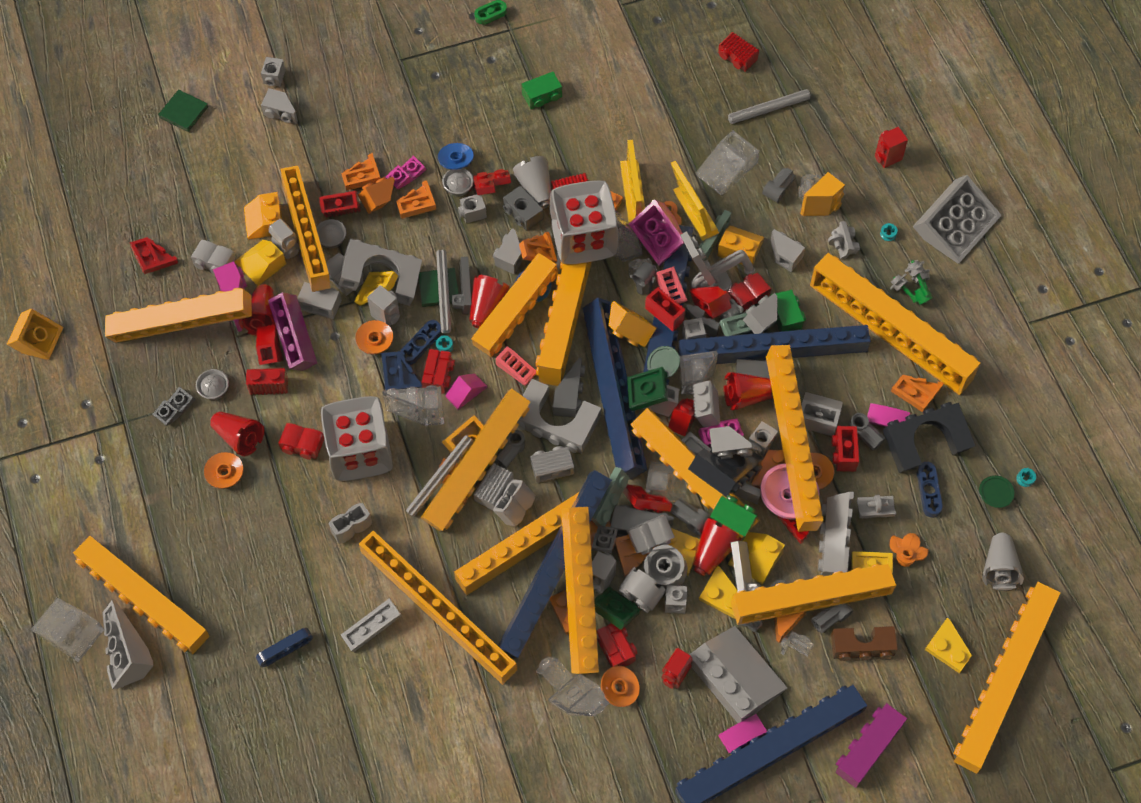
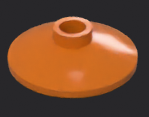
M379 320L368 321L358 328L355 336L356 344L360 350L367 354H380L386 351L393 342L392 329L385 322Z
M229 452L213 455L204 467L206 481L211 486L219 489L234 486L243 475L241 460ZM224 471L228 472L226 475H222Z
M811 453L813 469L818 474L815 476L819 490L827 487L833 480L834 467L832 462L823 454Z
M611 667L604 673L601 679L602 693L605 699L614 706H629L635 702L639 695L638 679L626 667ZM615 685L619 687V691L616 690Z

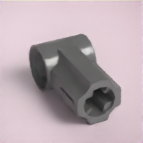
M783 168L773 181L770 180L765 185L762 194L779 203L784 197L787 188L795 180L796 175L791 169Z
M643 262L632 275V279L636 283L637 292L641 295L651 293L653 276L656 274V269L648 262Z
M856 413L853 415L849 426H856L855 422L862 424V427L857 426L858 437L872 451L876 450L886 438L869 423L868 417L865 414Z
M515 430L513 434L511 432L508 434L507 444L495 454L497 455L494 461L496 465L507 469L517 454L524 450L525 437L520 430ZM513 440H519V441H520V442L517 443V444L512 443Z
M682 498L674 503L670 513L686 523L688 529L696 535L702 533L707 518L712 519L706 511L702 509L697 510Z
M848 603L826 607L814 616L811 622L815 629L823 634L838 621L842 622L848 618L854 610Z

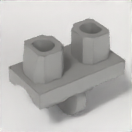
M841 221L839 227L831 232L832 236L828 238L829 245L835 246L838 249L841 259H846L849 254H856L860 250L859 243L851 241L855 236L854 227H848L846 221Z
M875 495L874 497L857 499L859 518L892 517L896 515L893 496Z

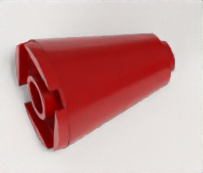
M475 276L469 317L473 327L480 328L510 290V286L504 282L503 285L497 283L498 279L490 276Z
M261 284L255 288L251 295L252 316L239 319L240 328L248 330L250 335L257 336V327L275 324L268 301L274 297V290L270 286Z
M729 372L725 376L724 380L728 381L727 385H724L723 388L726 405L731 406L730 410H738L773 398L770 378Z
M222 411L215 413L211 417V428L237 454L243 457L254 453L257 450L255 448L257 443H261L263 440L264 426L258 420Z
M707 518L692 563V566L695 567L694 571L701 576L705 574L710 575L732 551L731 542L741 541L742 539L739 534L727 526L715 525L717 521Z

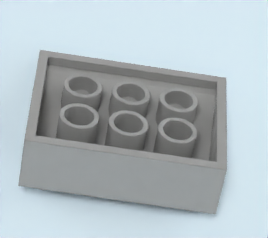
M965 175L951 183L914 224L913 228L926 242L958 264L1000 218L1001 214L970 177Z
M736 626L710 639L689 654L693 658L691 663L692 669L737 723L753 716L787 690L786 685Z

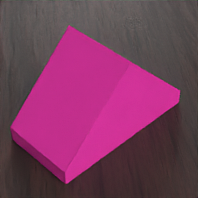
M475 373L461 375L446 394V398L459 410L485 390L487 385Z

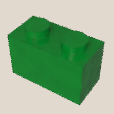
M554 71L521 83L522 95L530 109L541 107L546 103L562 98V86Z
M792 289L775 293L777 295L776 322L779 331L802 330L806 318L804 312L800 311L798 296L794 295Z
M722 495L710 517L744 537L747 536L758 517V514L754 513L756 509L747 504L745 506L738 504V499L732 495L727 497Z

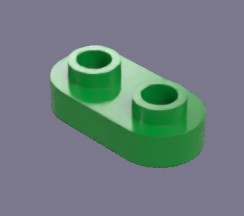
M495 0L475 10V21L484 25L506 15L507 5L502 0Z

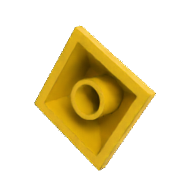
M267 240L260 241L234 261L257 286L286 265L283 252L271 241Z
M749 532L743 542H747L752 579L763 585L783 554L785 544L767 534ZM732 557L728 565L734 568V562Z

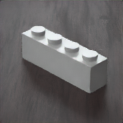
M854 492L827 497L826 504H822L821 511L822 516H824V522L820 526V534H823V541L819 542V552L822 553V559L818 560V571H821V575L829 576L838 571L843 573L848 571L849 547H847V544H849L851 529L848 526H850L852 509L849 508Z

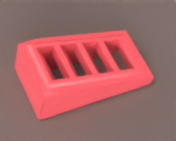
M674 267L658 271L655 274L657 283L665 294L671 297L680 295L681 298L674 300L679 304L688 301ZM671 277V279L664 281V278ZM674 283L673 286H666L667 284ZM677 289V292L669 293L670 290Z
M508 346L496 358V365L524 386L536 375V370ZM527 370L528 373L522 377L521 375Z

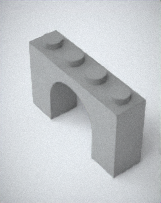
M350 239L338 286L356 291L362 269L372 263L383 264L398 275L394 289L397 303L410 306L415 295L422 259H418L413 255H404L395 250H387L378 245L366 244L361 240Z
M531 379L523 394V397L530 401L528 405L530 410L524 418H519L517 429L529 431L535 437H543L554 445L569 447L570 452L582 454L601 417V407L583 401L577 415L570 423L563 426L550 425L540 416V411L549 396V386Z

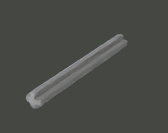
M805 89L728 114V120L730 124L737 123L808 100L811 95L809 90Z
M438 250L436 256L441 332L450 333L451 319L447 256L445 250Z
M467 435L463 437L406 510L408 514L414 517L472 445L473 439Z

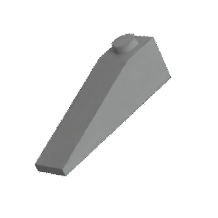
M111 600L103 611L104 635L108 636V647L105 648L106 655H110V665L107 666V673L112 689H118L143 679L153 667V660L149 649L117 601Z

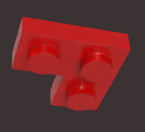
M504 169L496 170L493 173L481 172L473 176L477 196L495 193V186L511 183L509 171Z
M627 484L623 490L624 495L632 503L633 507L638 510H645L646 508L659 513L671 511L672 503L665 496L647 494L641 486Z

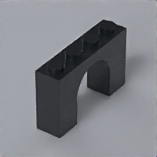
M951 402L940 405L941 409L934 410V408L923 411V415L917 416L915 413L905 417V421L899 422L897 419L887 423L888 426L883 429V433L899 473L922 465L914 444V434L920 425L928 424L940 429L946 438L952 455L975 447L959 403L952 405Z
M704 448L697 453L688 470L727 497L732 492L735 494L740 487L742 488L747 481L749 482L754 475L756 476L763 467L760 464L764 458L756 452H752L751 456L741 457L738 454H734L733 458L721 459V457L712 453V449L709 452Z

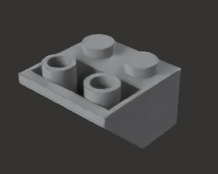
M805 392L802 411L806 429L829 436L834 435L843 402Z
M730 426L710 429L712 453L721 457V459L733 458L734 454H738L741 457L751 456L752 452H757V447Z

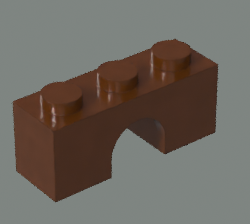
M895 626L874 627L871 633L872 641L869 643L858 641L854 634V628L833 629L831 634L833 659L848 661L852 658H860V660H869L872 657H880L881 659L892 658L898 650Z

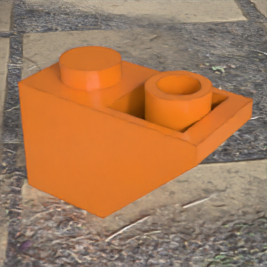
M393 176L388 179L383 177L377 180L376 184L368 183L362 187L363 191L358 194V197L368 214L383 208L390 201L395 181Z

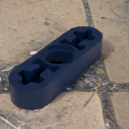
M428 321L401 349L404 357L405 354L410 355L412 353V357H405L408 365L416 363L441 336V324L438 321ZM436 327V330H437L436 332H435V331H431V332H430V328L434 329V328ZM424 339L426 344L424 346H417L416 341Z
M923 462L917 470L923 512L926 516L935 518L939 516L943 507L937 472L932 463ZM924 469H927V471L930 472L928 476L929 480H926L927 477L926 473L923 472ZM932 486L935 492L928 494L925 492L924 487ZM931 499H933V506L937 507L935 511L929 508Z
M302 628L261 651L256 656V660L260 667H267L308 644L313 639V636L308 628Z

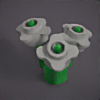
M912 260L908 263L905 272L909 271L912 280H915L916 284L921 286V288L914 291L916 295L905 286L908 282L905 278L906 273L902 277L900 275L894 276L891 281L893 285L889 289L894 288L896 291H899L902 288L910 296L913 303L918 301L919 305L933 298L926 284V281L930 279V269L925 270L922 264L925 263L924 261Z

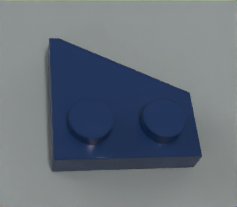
M401 351L381 353L385 392L422 388L421 382L406 362Z

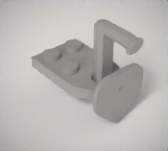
M687 231L680 235L691 257L701 271L692 280V288L718 286L722 290L728 291L732 286V282L726 271L740 262L744 266L745 274H753L755 272V268L744 250H738L711 266L708 260H704L707 257L701 248L697 249L699 244L695 237H690Z

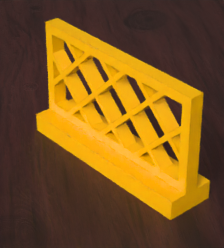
M627 140V161H620L628 224L645 209L639 162L635 158L633 140Z
M671 162L679 186L673 189L674 194L701 240L704 241L718 234L716 225L677 162Z

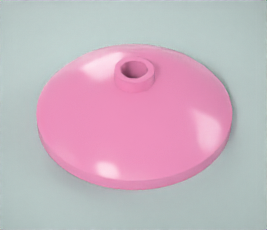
M786 464L774 466L768 470L762 479L760 486L762 500L774 514L786 519H796Z

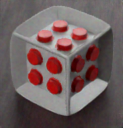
M596 180L557 187L551 191L550 214L558 255L563 264H579L612 257L617 253L619 240L617 216L612 195L606 181Z
M367 396L327 404L321 408V420L329 455V464L333 477L336 480L361 479L392 470L393 463L390 444L384 422L382 404L378 397Z

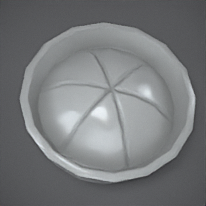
M464 168L449 170L442 179L443 186L447 192L457 197L467 194L474 182L473 175Z
M329 219L319 223L316 227L320 244L323 247L332 249L343 243L346 236V228L340 221Z
M217 369L203 372L196 380L197 392L208 400L222 398L229 386L227 375Z

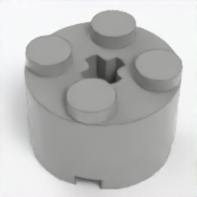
M660 545L652 549L645 558V572L657 581V587L660 588L662 586L666 589L668 585L679 586L684 583L688 567L686 560L676 548L670 545ZM665 564H668L670 567H668L667 570L664 571L663 568H665Z
M635 567L632 568L619 586V592L622 593V596L631 602L634 599L638 607L646 613L654 609L666 592V589L662 586L660 588L657 587V581L639 569L637 571Z

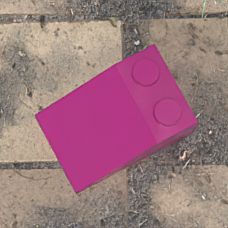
M652 201L629 223V226L659 266L684 244L680 236L683 233L675 217L665 203L660 201Z
M234 261L213 269L220 291H232L234 288H243L245 290V287H247L241 267L237 268ZM239 319L233 320L238 332H241L242 329L238 323Z

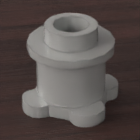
M731 299L732 308L719 316L722 320L740 315L744 310Z

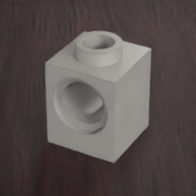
M266 57L261 71L263 84L281 86L286 71L283 59Z
M481 195L460 199L458 212L460 217H464L465 223L487 218L486 207Z
M702 318L683 321L682 334L684 340L706 337Z
M761 421L749 438V442L757 447V454L765 456L776 441L778 431ZM763 438L766 442H760L758 439Z
M668 585L666 587L665 613L685 614L687 586Z

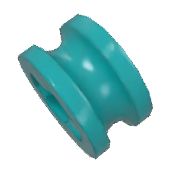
M891 223L884 224L880 232L882 239L893 241L897 236V227ZM887 230H891V235H887Z
M440 336L436 340L437 350L451 352L453 350L452 339L449 336ZM442 342H447L446 348H443Z
M1023 468L1018 473L1016 479L1019 485L1029 487L1036 480V474L1030 468ZM1025 474L1029 475L1027 481L1023 479Z

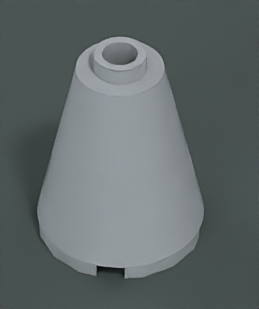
M535 156L530 158V162L525 163V161L518 163L513 168V172L524 190L542 209L550 206V194L552 191L548 161L545 156Z
M998 533L992 537L982 574L984 584L986 586L987 583L993 585L995 590L1015 589L1018 583L1021 585L1024 580V574L1013 539L1006 533Z

